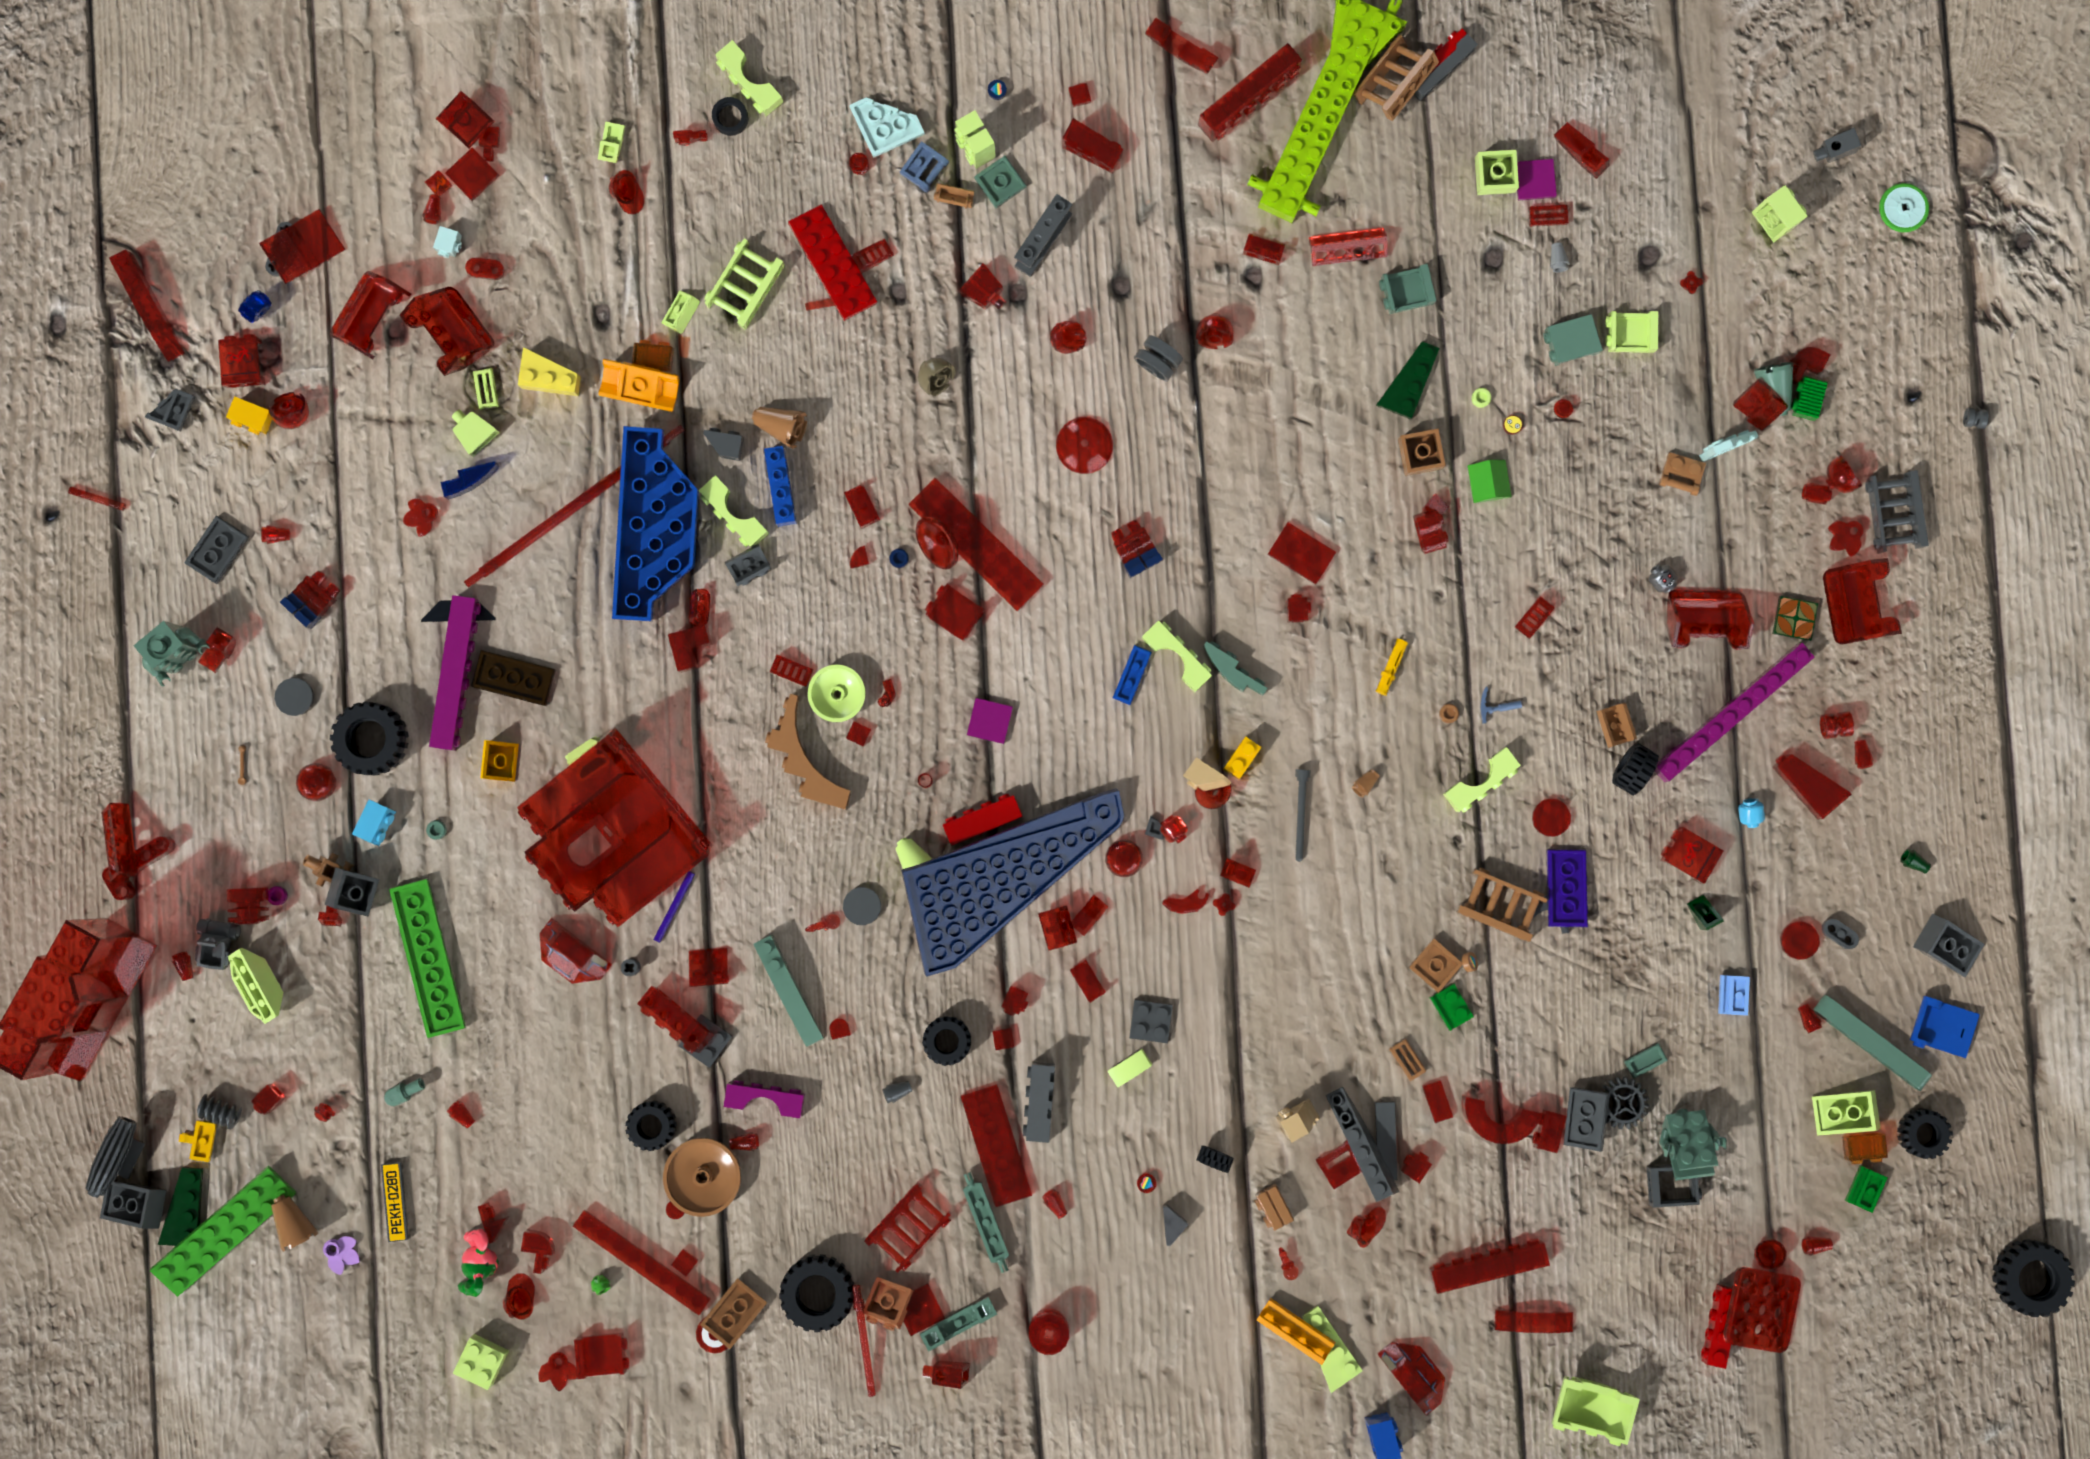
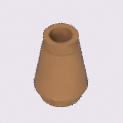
M1371 769L1353 782V791L1362 798L1365 795L1367 796L1380 777L1379 774Z

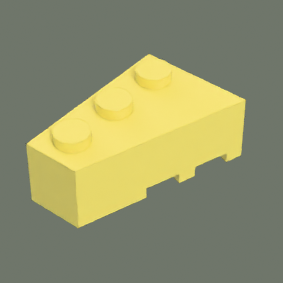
M523 347L518 386L527 390L579 396L581 377L577 373Z

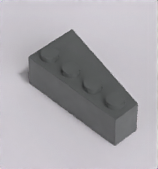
M1032 1062V1066H1028L1027 1078H1031L1030 1086H1026V1097H1029V1105H1025L1024 1117H1028L1027 1125L1023 1124V1136H1026V1141L1049 1143L1055 1064Z

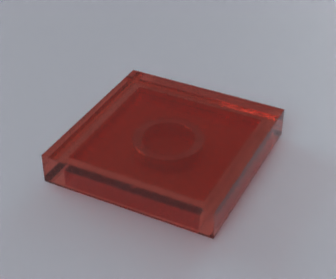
M473 147L445 172L471 201L478 197L500 176Z
M929 1283L913 1290L906 1308L907 1314L903 1321L910 1336L946 1318Z

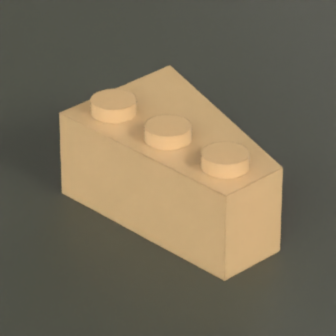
M1310 1099L1292 1108L1285 1107L1278 1111L1279 1115L1276 1116L1283 1132L1291 1143L1309 1134L1313 1126L1317 1124L1316 1121L1320 1120Z

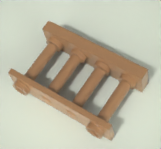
M1400 34L1353 93L1360 105L1366 99L1381 105L1386 118L1391 121L1396 118L1439 63L1434 51L1427 49L1423 55L1408 49L1403 36ZM1401 55L1417 62L1411 70L1395 63ZM1391 69L1405 76V78L1398 85L1384 78V76ZM1380 84L1394 92L1386 100L1372 91Z
M1474 869L1472 873L1478 875L1469 900L1464 906L1459 905L1456 912L1526 942H1530L1533 935L1529 933L1530 930L1528 928L1539 901L1546 903L1548 899L1544 898V894L1539 891L1533 890V892H1529L1489 875L1490 871L1486 869ZM1487 879L1496 883L1485 911L1479 913L1475 911L1476 907L1474 905L1484 881ZM1504 886L1514 890L1504 917L1498 921L1493 918L1494 915L1492 913ZM1523 894L1531 897L1532 900L1521 926L1515 928L1511 926L1512 922L1510 920L1519 898Z

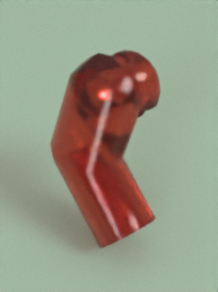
M891 679L883 681L885 693L882 698L878 699L880 707L890 706L896 697Z

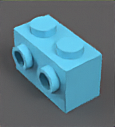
M368 800L352 835L380 846L386 837L389 825L394 821L396 811Z

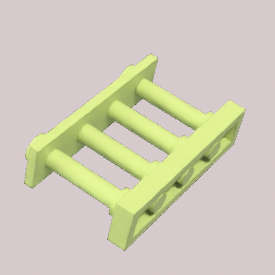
M744 238L742 242L739 241L735 246V254L713 290L707 292L704 300H706L705 305L708 308H711L714 303L735 315L738 319V325L746 330L785 264L778 258L770 262L748 249V240ZM745 255L767 268L766 276L760 278L738 265L741 257ZM735 271L757 284L758 289L755 294H750L729 282L728 279L732 272ZM725 287L745 299L748 303L745 310H739L719 298L718 295L722 288Z

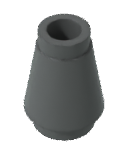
M909 1081L886 1085V1088L882 1089L887 1103H895L912 1092Z

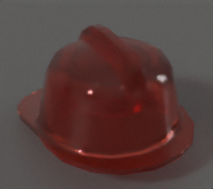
M622 170L615 176L610 177L609 193L618 201L623 211L633 215L639 213L644 205V195L633 173L629 170Z
M1375 1207L1367 1215L1355 1216L1347 1230L1348 1236L1357 1240L1360 1247H1367L1383 1228L1386 1219L1385 1210L1382 1207Z
M518 1273L509 1280L507 1294L503 1299V1308L510 1318L526 1319L532 1314L535 1286L528 1275Z

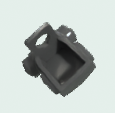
M200 919L196 927L197 934L200 935L195 949L197 966L224 970L230 964L228 956L232 954L230 949L232 940H238L240 937L241 926L231 922L225 923L211 919Z

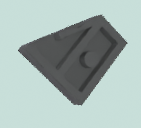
M174 389L166 399L157 404L158 406L151 413L148 412L145 418L181 432L195 396Z

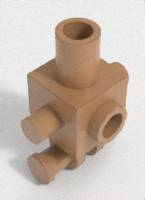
M331 853L329 859L323 856L317 859L307 855L303 861V865L313 869L312 873L319 877L315 884L323 887L325 881L331 883L336 867L350 871L354 864L345 861L342 868L340 864L336 863L338 855Z

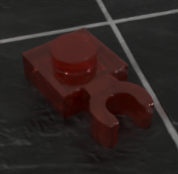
M706 130L673 131L675 142L681 146L690 145V143H695V141H708Z

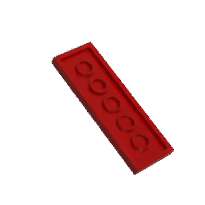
M822 204L788 221V225L843 321L877 304L876 298Z

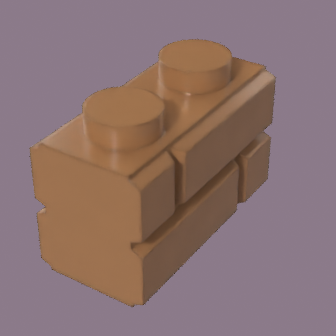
M1276 1184L1255 1194L1257 1199L1254 1202L1259 1211L1263 1209L1266 1215L1263 1217V1220L1268 1228L1272 1227L1275 1231L1294 1221Z

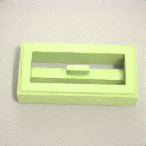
M493 369L473 371L479 409L499 407ZM486 373L489 374L493 402L490 401ZM481 374L486 399L485 404H483L479 375Z

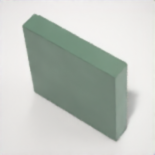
M1005 155L974 176V179L995 209L1027 188Z

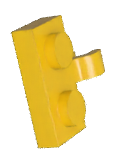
M197 1120L194 1135L189 1133L180 1134L178 1142L192 1144L189 1159L204 1162L211 1161L217 1124Z

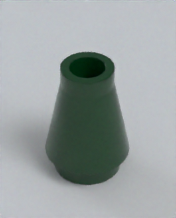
M1907 849L1900 858V862L1903 863L1904 867L1920 871L1924 874L1931 868V864L1915 850Z

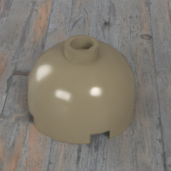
M938 357L924 361L920 365L918 372L920 387L928 395L937 396L949 387V384L946 383L950 378L954 379L955 367L943 358Z

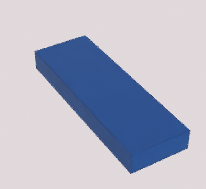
M1134 645L1113 699L1131 705L1152 652Z

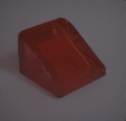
M1435 493L1422 510L1437 521L1449 506Z

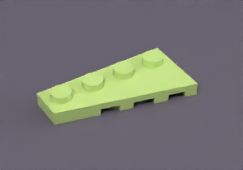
M1318 1305L1302 1316L1304 1321L1336 1342L1324 1363L1320 1364L1329 1390L1332 1393L1363 1370Z

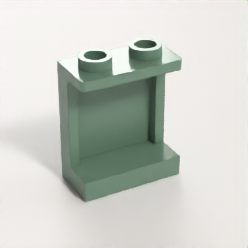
M1428 264L1387 275L1386 273L1379 280L1380 290L1384 291L1385 294L1383 299L1385 310L1388 309L1389 315L1434 305L1436 302Z
M1592 314L1548 326L1545 329V333H1543L1544 341L1550 347V360L1554 362L1555 366L1588 355L1594 356L1603 351Z

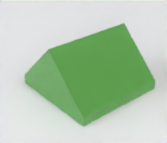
M1487 460L1467 466L1473 503L1512 497L1506 460Z

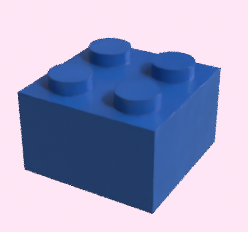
M1387 1412L1365 1417L1374 1457L1376 1459H1401L1400 1452H1403L1401 1440L1395 1434L1398 1433V1427L1394 1418L1390 1417Z

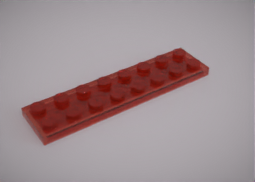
M936 478L908 504L1017 612L1044 585Z

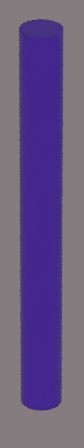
M687 872L653 940L661 942L695 876L694 873Z

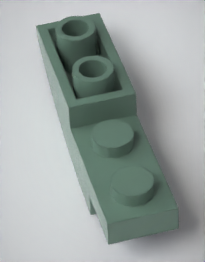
M1213 641L1210 643L1205 642L1203 647L1208 658L1226 681L1241 692L1247 686L1261 696L1264 695L1268 689L1265 687L1266 683L1258 678H1255V680L1248 676L1249 672L1242 668L1237 670L1235 667L1239 661L1236 660V655L1229 651L1226 653L1221 651V646Z

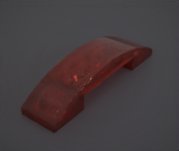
M1157 18L1154 19L1145 32L1151 40L1164 50L1208 74L1219 59L1205 48L1201 49L1175 33L1170 26Z
M1495 1310V1330L1524 1333L1573 1332V1312L1553 1311V1313Z

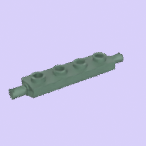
M968 1172V1175L967 1173L963 1175L967 1186L963 1189L991 1263H998L1001 1273L1009 1270L1005 1259L1009 1256L1007 1247L982 1183L974 1182L971 1172Z

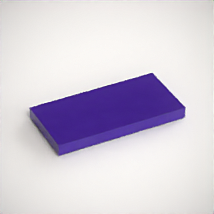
M1547 850L1548 927H1588L1586 850Z

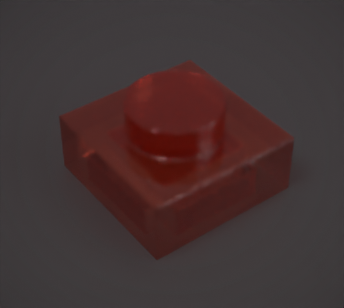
M1087 83L1068 87L1073 107L1091 103Z

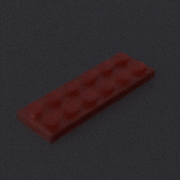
M998 1084L961 1095L960 1097L995 1208L1032 1196Z

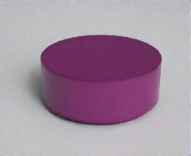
M274 886L267 892V900L272 905H282L288 898L287 891L281 886Z

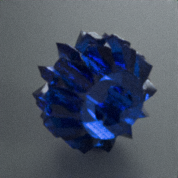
M257 290L243 300L238 311L244 319L253 323L267 313L272 302L267 295Z

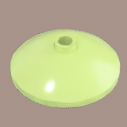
M829 665L820 669L812 677L808 686V701L811 708L819 717L830 722H843L853 718L861 710L865 701V686L861 677L853 669L844 665ZM836 691L841 692V696L839 698H836L834 696V693Z

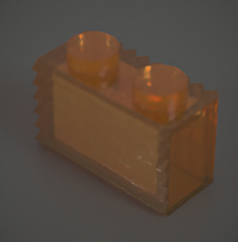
M639 340V343L634 342L632 364L672 372L674 348L667 342H658V345L651 344L647 340Z
M1873 1133L1842 1136L1844 1159L1851 1161V1164H1862L1863 1160L1870 1159V1162H1882V1158H1888L1886 1134Z

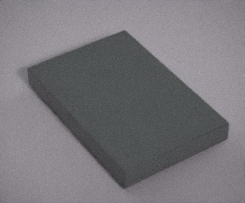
M216 515L184 563L215 584H218L249 539V536Z
M1570 1087L1564 1145L1599 1152L1603 1151L1610 1093Z

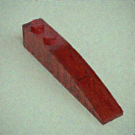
M125 249L111 256L109 259L166 360L170 362L185 354L134 254Z

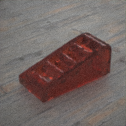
M885 239L851 255L861 274L894 256ZM883 246L887 254L883 255L879 247ZM876 249L880 256L879 258H876L873 250ZM868 253H870L873 261L871 262L869 261L866 255ZM863 257L867 264L863 265L860 258Z
M1539 596L1514 628L1530 639L1555 607ZM1540 604L1547 611H1542L1539 607H1537V605ZM1533 610H1535L1542 617L1538 618L1535 614L1532 613ZM1528 616L1531 617L1534 621H1536L1537 624L1534 625L1531 621H1529L1527 619ZM1523 622L1530 626L1532 630L1529 631L1522 625Z
M776 655L770 669V673L804 687H807L813 669L780 655ZM783 661L784 664L782 666V669L780 672H778L777 670L780 665V662ZM788 664H790L791 668L789 670L788 675H786L784 673L786 671ZM795 667H798L799 669L797 671V674L795 678H793L792 675L795 670ZM805 670L806 673L804 675V678L802 681H800V675L802 671Z

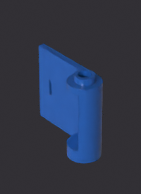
M1923 996L1910 1040L1913 1041L1914 1046L1923 1049L1926 1045L1966 1058L1980 1014Z

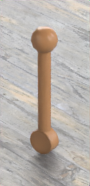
M240 745L238 748L240 751V778L238 783L244 785L246 784V779L244 778V752L246 751V746Z

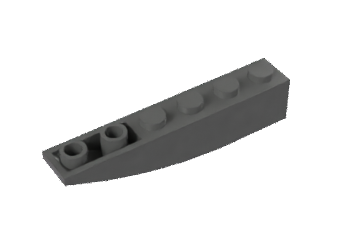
M1344 1087L1327 1094L1326 1098L1376 1202L1400 1192L1376 1142Z

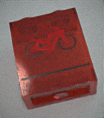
M245 334L242 338L225 336L224 339L218 340L222 386L237 388L265 385V377L260 375L258 344H262L261 339L254 334Z
M1679 827V829L1673 831L1670 837L1672 841L1669 846L1666 845L1662 850L1661 856L1663 857L1660 861L1667 862L1688 874L1699 884H1705L1724 850L1688 829Z

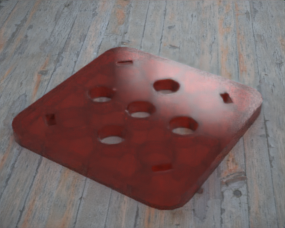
M1749 1267L1739 1268L1735 1274L1723 1331L1724 1341L1734 1346L1776 1353L1785 1352L1789 1346L1801 1289L1800 1280L1788 1274ZM1768 1286L1769 1292L1764 1296L1763 1290ZM1748 1302L1750 1305L1749 1310L1744 1312V1305ZM1762 1305H1764L1765 1311L1762 1315H1760L1759 1309ZM1777 1308H1780V1315L1776 1318L1775 1311ZM1760 1324L1761 1331L1756 1334L1755 1329Z

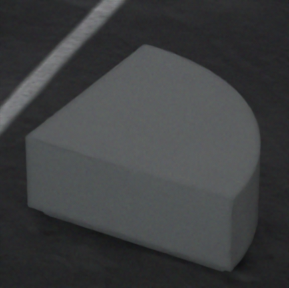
M1150 816L1145 835L1163 840L1164 832L1162 825L1157 819Z

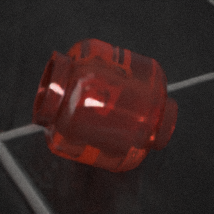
M1172 814L1160 823L1162 825L1160 832L1169 843L1176 841L1178 844L1187 837L1185 833L1188 831V826L1180 816H1173Z

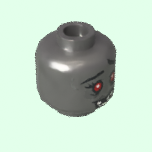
M1658 564L1650 570L1649 581L1658 592L1668 593L1677 586L1678 576L1669 565L1660 566Z

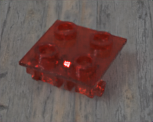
M727 948L689 951V987L728 984Z

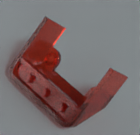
M371 271L365 272L332 326L330 336L373 360L375 356L370 354L374 348L371 335L388 306L399 304L403 294L410 297L411 293L386 277Z

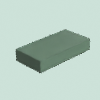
M1656 1043L1626 1059L1624 1063L1632 1078L1635 1079L1668 1060L1659 1043Z

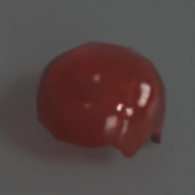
M1775 1239L1765 1240L1758 1243L1755 1247L1754 1258L1759 1266L1772 1270L1784 1264L1787 1259V1251L1779 1241Z

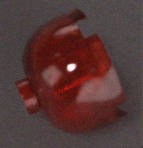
M1220 314L1208 315L1201 319L1197 326L1196 340L1198 339V344L1205 348L1217 349V346L1222 345L1223 348H1227L1234 341L1233 325L1228 318Z
M294 392L282 394L273 400L275 404L272 407L271 405L269 406L271 418L277 426L283 429L299 428L309 417V406L302 394L300 396L295 395Z
M1842 455L1834 458L1827 466L1826 474L1829 479L1825 481L1831 490L1835 488L1840 493H1851L1863 486Z
M313 763L306 765L296 776L297 791L302 797L310 801H322L333 794L336 788V777H334L332 770L324 764Z
M1118 840L1108 847L1105 854V863L1113 875L1130 877L1140 870L1143 863V854L1135 842Z

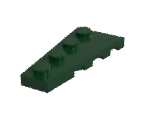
M1422 341L1376 406L1411 420L1440 348Z
M181 1168L157 1245L177 1246L200 1225L203 1168Z

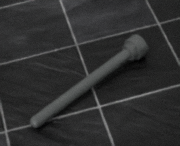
M1295 769V777L1299 781L1295 859L1301 862L1304 849L1306 781L1311 777V770Z

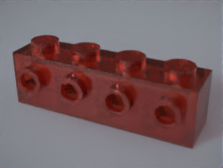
M651 986L637 1003L641 1007L640 1011L643 1014L656 1019L654 1023L662 1029H668L670 1031L669 1035L676 1041L680 1039L684 1043L683 1047L690 1053H693V1051L700 1053L714 1036L712 1032L658 987Z

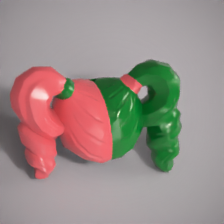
M483 1229L468 1231L464 1235V1239L471 1246L463 1253L461 1265L462 1272L468 1278V1281L460 1282L458 1289L466 1296L477 1297L480 1295L484 1283L482 1279L492 1276L498 1268L499 1261L497 1255L487 1248L488 1236Z

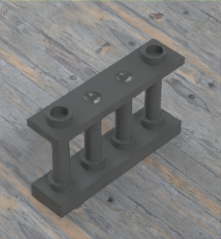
M1058 194L1055 195L1014 256L1018 260L1015 268L1029 277L1032 276L1071 218L1072 213L1069 211L1073 205L1071 202Z
M1918 470L1909 471L1904 474L1903 479L1877 482L1876 476L1867 478L1865 490L1869 493L1875 534L1873 545L1875 550L1877 549V554L1886 552V546L1912 543L1915 545V549L1929 546ZM1904 486L1907 490L1906 498L1879 500L1878 490ZM1905 505L1909 507L1910 514L1908 517L1882 520L1881 508ZM1906 524L1912 526L1913 533L1910 536L1885 539L1884 527Z

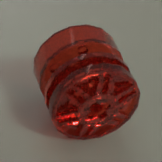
M268 887L227 889V902L236 903V907L228 909L227 913L236 912L237 916L228 917V922L242 925L259 924L269 920V915L260 916V911H269V907L260 906V902L269 900Z
M1043 1309L1032 1317L1029 1324V1340L1037 1352L1044 1355H1054L1066 1347L1069 1340V1324L1061 1312L1055 1309ZM1045 1330H1053L1052 1337H1050L1049 1335L1045 1336Z

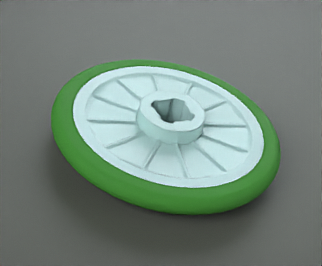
M1896 184L1887 189L1883 194L1879 204L1880 216L1884 223L1892 230L1898 232L1914 231L1921 227L1928 217V199L1921 189L1912 184ZM1902 205L1906 206L1905 211L1902 210Z

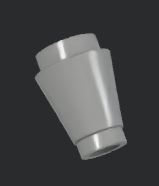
M1563 243L1552 244L1550 267L1553 269V272L1560 273L1568 270L1570 263Z

